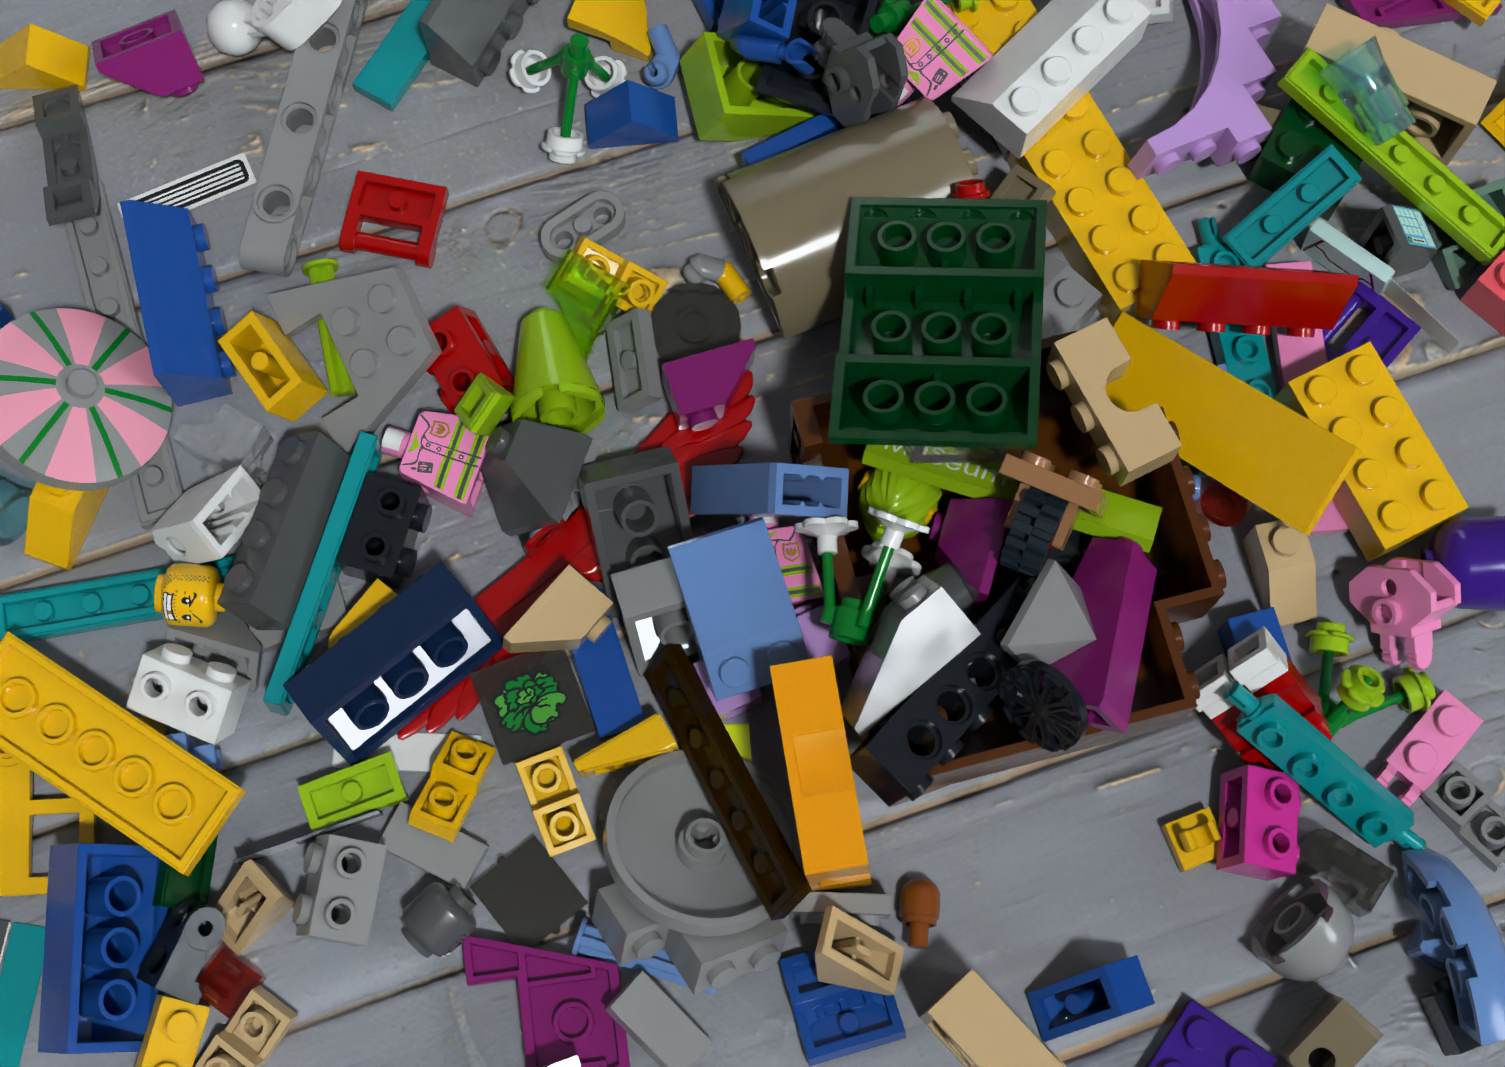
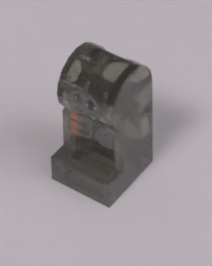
M1315 829L1297 840L1300 854L1296 868L1302 874L1310 877L1320 876L1347 894L1348 897L1344 903L1349 908L1350 913L1360 918L1371 913L1395 873L1393 869L1327 829Z

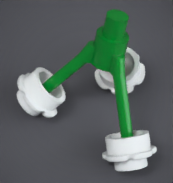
M582 33L573 34L570 38V43L566 44L564 49L547 58L542 52L537 50H527L526 52L518 50L510 59L512 64L509 69L511 81L515 86L522 87L525 93L533 94L538 92L540 86L545 85L549 81L551 68L557 65L560 66L561 74L568 79L562 127L549 128L547 139L541 143L542 149L549 152L550 160L563 164L575 163L576 157L583 156L586 153V148H583V133L572 129L578 81L585 78L587 87L592 90V96L597 98L625 81L624 78L627 76L626 66L620 60L614 61L608 56L594 58L588 47L589 40Z

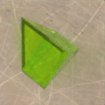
M568 249L546 289L556 298L560 310L566 317L587 361L632 286L578 252Z

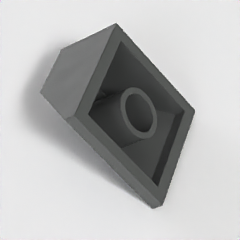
M525 419L499 426L491 433L485 446V450L488 453L483 463L482 471L502 531L511 537L560 523L593 440L591 437L583 433Z

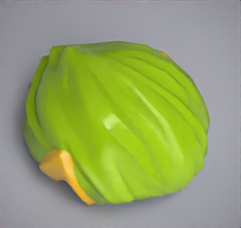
M874 468L865 472L858 486L859 513L872 541H881L885 526L877 517L867 513L869 506L928 527L938 510V500L942 495V491L939 487ZM919 532L905 533L903 539L912 538Z

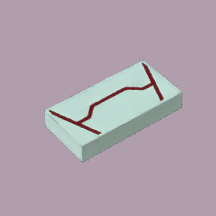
M1319 218L1309 229L1301 251L1331 272L1359 275L1358 281L1364 283L1381 296L1386 291L1395 273L1394 269Z

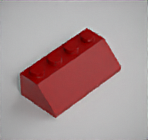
M1141 259L1136 316L1151 319V328L1180 330V322L1185 321L1197 322V331L1223 333L1225 332L1226 324L1242 325L1241 333L1270 335V327L1274 326L1286 327L1285 335L1312 338L1315 335V329L1333 330L1358 286L1359 275L1320 270Z

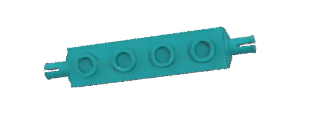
M1204 218L1196 223L1202 246L1196 248L1191 254L1197 263L1244 266V263L1229 246L1220 241L1216 218ZM1226 324L1225 332L1223 333L1209 332L1217 365L1226 364L1228 373L1274 399L1278 393L1263 335L1241 333L1242 325Z
M1233 681L1232 685L1229 684L1225 688L1223 698L1230 701L1241 711L1237 718L1236 731L1369 844L1376 848L1385 842L1395 841L1404 850L1425 849L1426 841L1410 829L1414 825V812L1277 694L1273 693L1256 698L1238 681Z

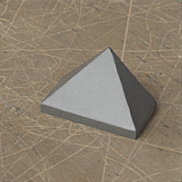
M1047 559L1000 644L1017 663L1022 660L1033 659L1051 665L1097 639L1081 588L1056 560Z
M230 612L218 614L215 623L209 628L167 626L166 643L185 646L193 652V657L205 662L228 664L237 670L236 675L251 680L248 691L256 692L259 688L263 648L243 620Z

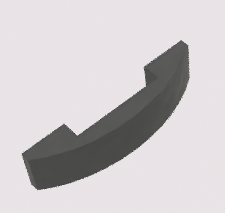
M77 85L32 96L35 125L43 142L48 184L47 187H43L48 224L52 226L96 214L99 207L96 161L89 126Z

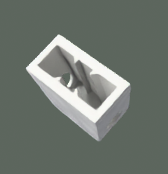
M241 465L236 466L184 492L153 526V539L156 545L164 549L175 563L200 564L221 559L249 526L258 504L261 490ZM221 502L224 503L225 507L223 511L218 506Z

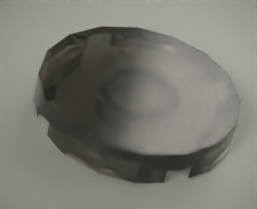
M705 283L679 284L670 289L669 293L664 295L661 300L659 299L652 309L651 320L656 353L665 363L739 342L741 322L738 308L733 301L731 302L724 295L722 290L714 285Z

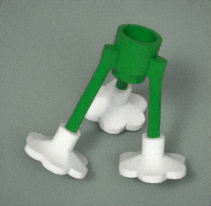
M870 506L867 513L877 517L884 524L885 529L881 541H874L872 546L864 545L860 552L869 561V565L875 569L864 601L844 597L842 598L841 606H835L833 555L838 553L837 537L857 530L859 528L858 521L834 516L828 518H807L803 522L795 524V532L817 538V554L822 555L824 607L820 622L831 625L829 638L857 646L868 645L875 614L885 589L891 588L894 578L907 579L910 576H917L921 572L922 566L913 560L914 556L909 551L900 548L904 534L916 531L929 534L930 528Z

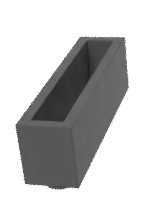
M319 431L288 433L279 445L276 453L277 457L269 477L260 491L258 504L249 526L243 533L242 543L232 568L225 577L224 587L217 602L218 605L256 630L289 629L351 458L347 452Z

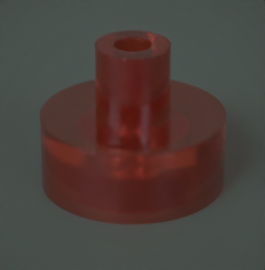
M1214 479L1203 492L1200 506L1202 512L1211 522L1219 526L1231 527L1238 525L1244 520L1252 506V502Z

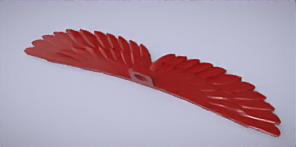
M748 371L723 418L718 419L716 425L701 431H692L690 427L678 430L673 412H671L633 453L636 454L665 446L670 448L679 463L689 519L699 516L690 514L692 466L736 464L744 454V448L737 445L745 439L752 428V421H745L755 404L754 396L746 398L753 386L751 371ZM583 506L567 522L564 523L562 517L559 524L544 527L538 531L524 546L527 557L474 599L475 603L502 638L568 565L574 568L586 580L602 583ZM551 530V532H550L543 540H541V541L538 543V541H539L547 532H549V531ZM502 648L401 729L397 734L398 739L405 740L418 733L425 726L427 732L432 734L443 728L455 715L457 720H463L475 709L485 694L486 701L488 703L492 702L493 697L501 693L502 685L507 678H514L517 674L522 675L527 672L530 661L534 667L538 666L543 660L546 651L509 653Z

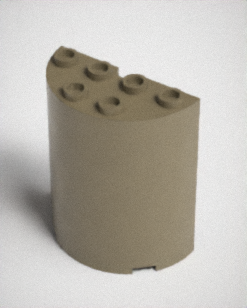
M923 97L871 117L868 121L861 124L848 126L716 178L717 194L745 254L750 259L756 279L784 339L842 317L845 294L844 270L852 197L952 198V193L956 191L955 184L957 182L974 179L973 176L978 174L977 164L971 150L968 147L964 149L960 147L957 140L959 138L958 128L949 111L942 113L932 100Z

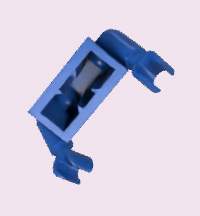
M724 0L721 16L718 19L717 33L720 38L730 42V47L733 51L752 61L781 64L783 60H786L803 75H809L815 70L811 65L802 60L807 54L819 55V52L802 38L792 40L787 46L784 43L790 36L797 0Z

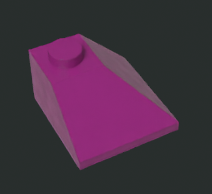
M175 9L91 42L94 62L99 73L157 96L164 97L172 94L173 97H181L195 91L198 88L197 83L204 81L199 63Z
M1006 498L950 499L946 514L936 512L929 540L937 542L934 554L935 561L938 566L946 562L955 569L972 597L977 614L983 609L989 596L1006 532L1004 523L1013 503V500Z

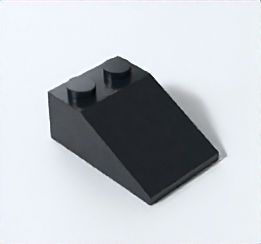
M797 0L790 36L788 40L784 41L785 46L796 38H802L811 46H814L815 41L822 37L818 31L822 20H825V17L830 18V16L841 19L857 35L865 32L871 35L872 30L869 20L873 15L877 14L880 0ZM812 53L807 54L802 59L815 69L809 75L799 73L786 60H783L781 64L763 62L755 94L835 117L832 112L827 86L821 81L824 69L818 64V60H815Z

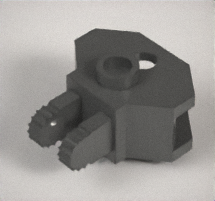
M831 16L830 18L825 17L818 30L819 35L822 37L815 41L813 46L819 52V55L813 54L812 56L815 57V60H818V64L824 69L821 81L827 86L835 118L844 127L868 121L871 114H878L896 108L908 77L903 45L892 33L872 37L868 32L857 35L841 19L832 18ZM885 75L890 77L891 87L887 84Z

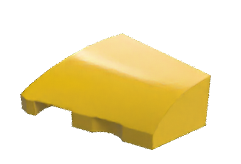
M645 0L574 1L567 17L569 28L610 41L611 50L647 62L650 61L652 54L650 40L647 35L649 30Z

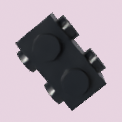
M367 473L336 562L345 575L373 583L378 578L388 587L400 590L403 578H410L416 565L417 550L413 548L418 533L426 532L432 515V506L428 505L429 501L423 488Z

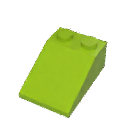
M703 32L679 60L698 138L701 141L739 142L780 134L822 114L755 94L763 62L752 61L736 53L730 47V42L720 38L718 33Z

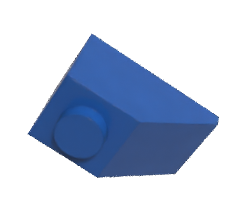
M1137 955L1103 965L1026 993L1044 1042L1155 1004Z

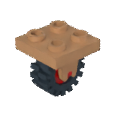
M1023 450L1020 458L1007 453L999 470V473L1008 481L1019 485L1004 523V527L1010 529V532L1006 537V544L1001 552L1000 564L1037 579L1047 559L1052 558L1054 549L1064 550L1080 512L1083 511L1102 519L1110 500L1105 493L1101 492L1103 485L1099 484V480L1072 469L1068 478L1054 473L1056 466L1052 465L1050 460Z

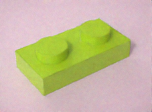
M391 751L297 786L312 832L375 810L381 811L400 804L401 801L409 800Z

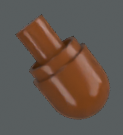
M923 877L911 879L904 885L901 891L899 916L902 918V925L909 926V948H928L929 928L936 927L940 916L939 889L934 882Z

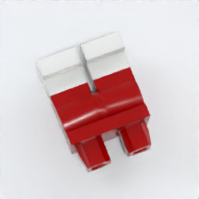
M1265 626L1227 650L1228 659L1222 653L1194 671L1200 689V698L1196 699L1197 711L1199 713L1201 711L1205 712L1221 730L1230 745L1240 752V757L1247 765L1258 763L1266 769L1283 771L1236 731L1237 718L1241 711L1230 701L1223 698L1225 688L1229 684L1232 685L1233 681L1240 682L1256 698L1273 693L1277 694L1331 741V729L1323 715L1321 698L1312 687L1310 688L1307 681ZM1259 647L1252 653L1248 654L1252 649ZM1217 674L1210 680L1206 681L1210 676Z

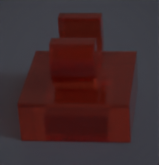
M222 948L197 982L205 985L202 989L203 994L201 998L231 1020L251 989L259 985L261 986L266 978L231 952Z

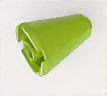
M550 308L533 310L520 324L513 386L515 398L511 404L512 422L525 419L587 434L597 428L605 418L604 397L566 317L562 313Z

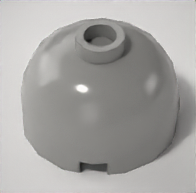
M1312 879L1315 886L1305 888L1301 883H1297L1279 895L1259 919L1262 924H1268L1263 930L1260 939L1254 933L1252 935V952L1272 970L1286 979L1298 982L1317 980L1337 973L1348 961L1355 932L1350 910L1341 897L1320 879Z

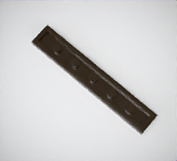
M668 644L647 669L644 676L771 921L784 919L812 889L682 645Z

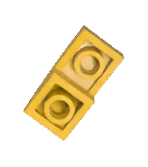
M580 236L559 276L626 313L635 308L650 310L651 315L669 283L583 236Z
M451 731L432 765L430 778L410 812L408 825L454 843L491 766L496 748Z
M562 745L515 762L550 857L596 840Z

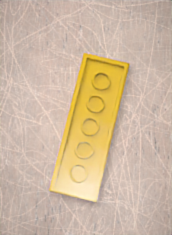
M1122 311L1113 329L1128 352L1131 361L1123 377L1106 385V393L1110 401L1118 408L1126 411H1139L1157 402L1159 407H1163L1167 420L1173 421L1178 429L1182 444L1178 451L1181 459L1299 532L1309 536L1362 450Z
M8 631L1 640L0 749L175 870L189 876L247 791L16 635Z

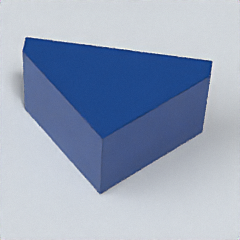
M626 80L585 104L589 149L679 142L674 96Z

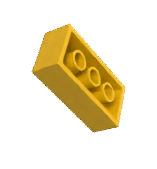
M1371 341L1287 382L1274 399L1362 450L1332 500L1368 562L1437 528L1469 508Z

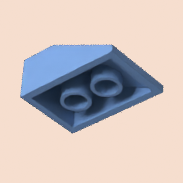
M763 517L667 547L706 679L716 701L772 684L770 666L809 659L800 625Z

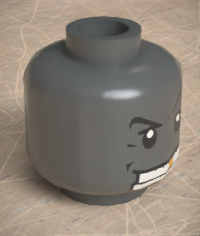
M432 882L404 908L403 921L405 925L401 928V932L407 941L424 957L429 958L432 954L438 957H446L475 931L477 922L471 910L477 904L473 897L458 883L449 888L443 883Z

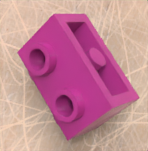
M1249 764L1221 773L1218 831L1222 839L1217 844L1216 870L1266 881L1296 874V864L1300 854L1297 843V830L1301 798L1299 795V784L1287 773Z

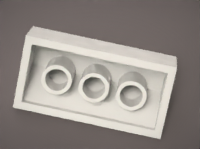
M1051 0L952 95L951 101L1020 159L1142 40L1152 12L1138 0Z

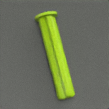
M328 258L312 260L302 266V273L309 277L310 285L335 280V272L339 270L338 261ZM322 318L317 323L330 394L333 397L353 395L355 393L353 383Z

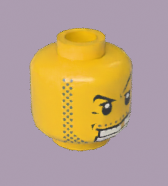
M173 563L165 574L157 576L154 588L155 612L162 613L164 621L172 626L211 627L215 623L219 612H227L226 609L217 604L224 587V583H221L219 571L211 565Z

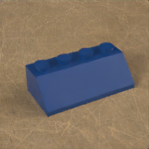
M134 200L120 202L154 377L172 398L177 407L233 394L230 378L237 376L236 367L218 343L221 335L228 332L222 308L220 306L215 307L212 293L219 292V285L213 265H206L204 251L210 250L211 247L204 223L197 224L188 208Z
M86 843L50 845L38 1052L84 1054L140 1051L157 994L164 996V992L137 979L136 976L168 916V908L152 906L160 859L141 845Z

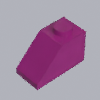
M753 338L663 364L662 382L678 430L689 427L692 431L705 430L716 425L718 419L724 417L753 364L756 349Z

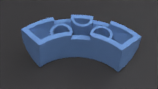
M1430 849L1401 851L1407 898L1419 910L1432 933L1441 931L1443 939L1453 956L1446 959L1445 966L1453 990L1459 1027L1481 1046L1505 1040V945L1487 905L1469 879L1446 856Z

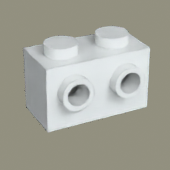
M166 643L144 653L126 705L127 709L186 732L213 745L234 734L251 680L236 675L237 670L228 664L221 662L208 663L193 657V652L189 648L179 644Z

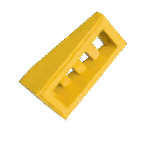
M656 713L576 758L573 763L580 778H588L643 764L656 756L677 751L679 747L661 715Z

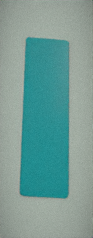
M14 923L12 925L0 974V1067H19L43 969L45 927L23 923Z

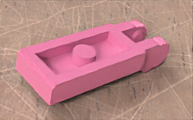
M1446 689L1441 691L1431 702V708L1420 715L1381 762L1383 767L1374 778L1387 788L1388 783L1396 776L1407 786L1397 798L1410 808L1416 799L1439 777L1484 721Z

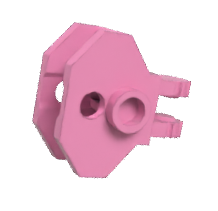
M1395 557L1384 566L1375 564L1367 566L1349 582V601L1370 622L1371 632L1380 634L1381 655L1384 663L1390 666H1400L1407 659L1409 667L1422 671L1429 668L1428 666L1433 659L1432 631L1440 629L1441 618L1461 603V584L1439 561Z

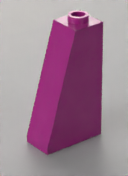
M1116 537L1115 540L1092 538L1072 579L1081 588L1097 639L1051 664V666L1062 672L1081 694L1088 712V727L1125 733L1129 724L1157 569L1142 553L1143 548L1137 542L1126 537Z

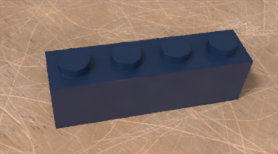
M440 561L428 572L420 575L414 583L390 602L381 606L375 614L356 629L343 636L337 644L313 663L304 667L283 687L309 723L353 766L362 762L503 648V638L468 592Z

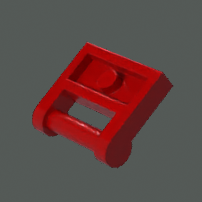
M358 170L340 234V251L355 254L357 250L412 260L415 261L416 266L432 268L436 255V244L449 198L447 187ZM363 222L420 232L421 234L419 242L416 243L361 232Z

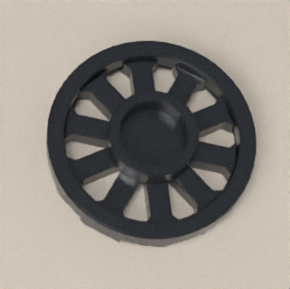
M1028 659L1016 663L1002 676L1003 680L998 689L999 697L1004 701L1002 709L1011 724L1016 723L1020 728L1018 733L1032 744L1035 742L1041 744V749L1058 752L1059 750L1067 751L1084 737L1089 723L1085 702L1075 685L1058 669L1045 662Z

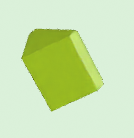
M480 372L454 409V412L471 433L490 436L514 401L515 396Z

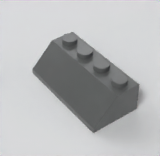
M432 0L419 20L431 65L478 88L485 75L490 76L496 70L500 62L501 50L507 40H513L518 35L523 24V15L530 4L535 5L539 0Z

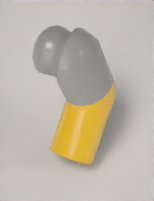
M698 254L691 257V263L684 267V277L690 284L701 286L706 280L716 282L733 305L743 302L752 293L732 263L727 260L706 254Z

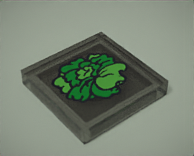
M565 650L526 652L470 673L503 766L595 732Z

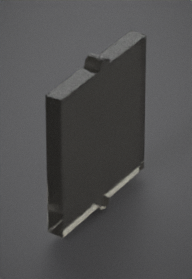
M535 835L507 858L500 856L497 860L498 865L470 886L515 945L530 948L536 947L552 933L558 935L561 932L560 926L588 904L554 859L549 856L547 850Z

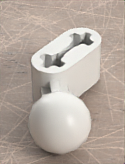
M222 0L213 5L206 18L207 35L220 52L233 56L245 55L256 49L262 37L265 36L271 38L285 50H294L304 44L335 13L342 0H256L254 5L244 0Z

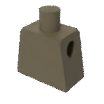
M1328 992L1280 1048L1278 1054L1288 1063L1286 1067H1354L1382 1038L1383 1034L1347 1001ZM1317 1048H1322L1323 1058L1321 1062L1316 1066H1310V1053Z

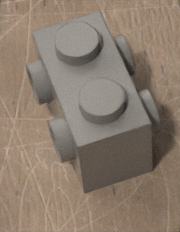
M334 834L317 836L316 842L309 844L304 858L303 871L309 874L305 894L300 893L293 909V923L298 924L296 936L349 946H367L387 845Z

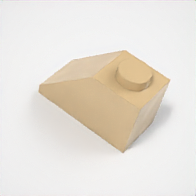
M1282 520L1255 525L1242 542L1262 609L1274 607L1281 628L1315 620L1317 618L1316 563L1308 535L1299 532Z
M568 565L503 637L502 647L509 653L579 649L587 639L596 643L613 623L608 617L611 613L613 602Z

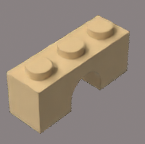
M1107 317L1053 343L1047 359L1048 363L1046 364L1049 378L1058 390H1065L1073 404L1071 406L1072 417L1083 433L1089 432L1097 446L1095 454L1098 463L1108 476L1114 475L1121 487L1173 461L1182 444L1157 402L1139 411H1126L1115 406L1107 396L1106 385L1123 377L1131 361L1128 352Z

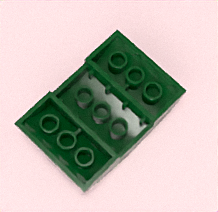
M852 197L844 270L845 294L839 354L836 353L828 443L1037 450L1047 200Z

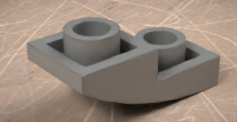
M1456 760L1422 793V797L1445 825L1495 873L1505 863V811L1492 800L1495 793Z

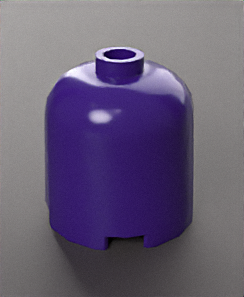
M1505 516L1459 517L1450 519L1438 526L1430 539L1429 548L1421 549L1419 559L1439 561L1460 582L1461 603L1455 608L1505 611Z

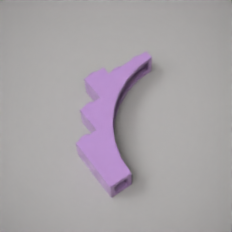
M1188 0L1198 28L1201 52L1199 84L1189 112L1174 126L1147 139L1129 162L1128 167L1137 180L1154 173L1158 177H1162L1175 170L1182 162L1191 159L1193 163H1197L1209 156L1216 167L1235 160L1238 164H1243L1261 151L1260 143L1271 132L1272 127L1255 102L1266 94L1265 86L1277 73V70L1261 46L1271 38V29L1282 17L1272 0Z

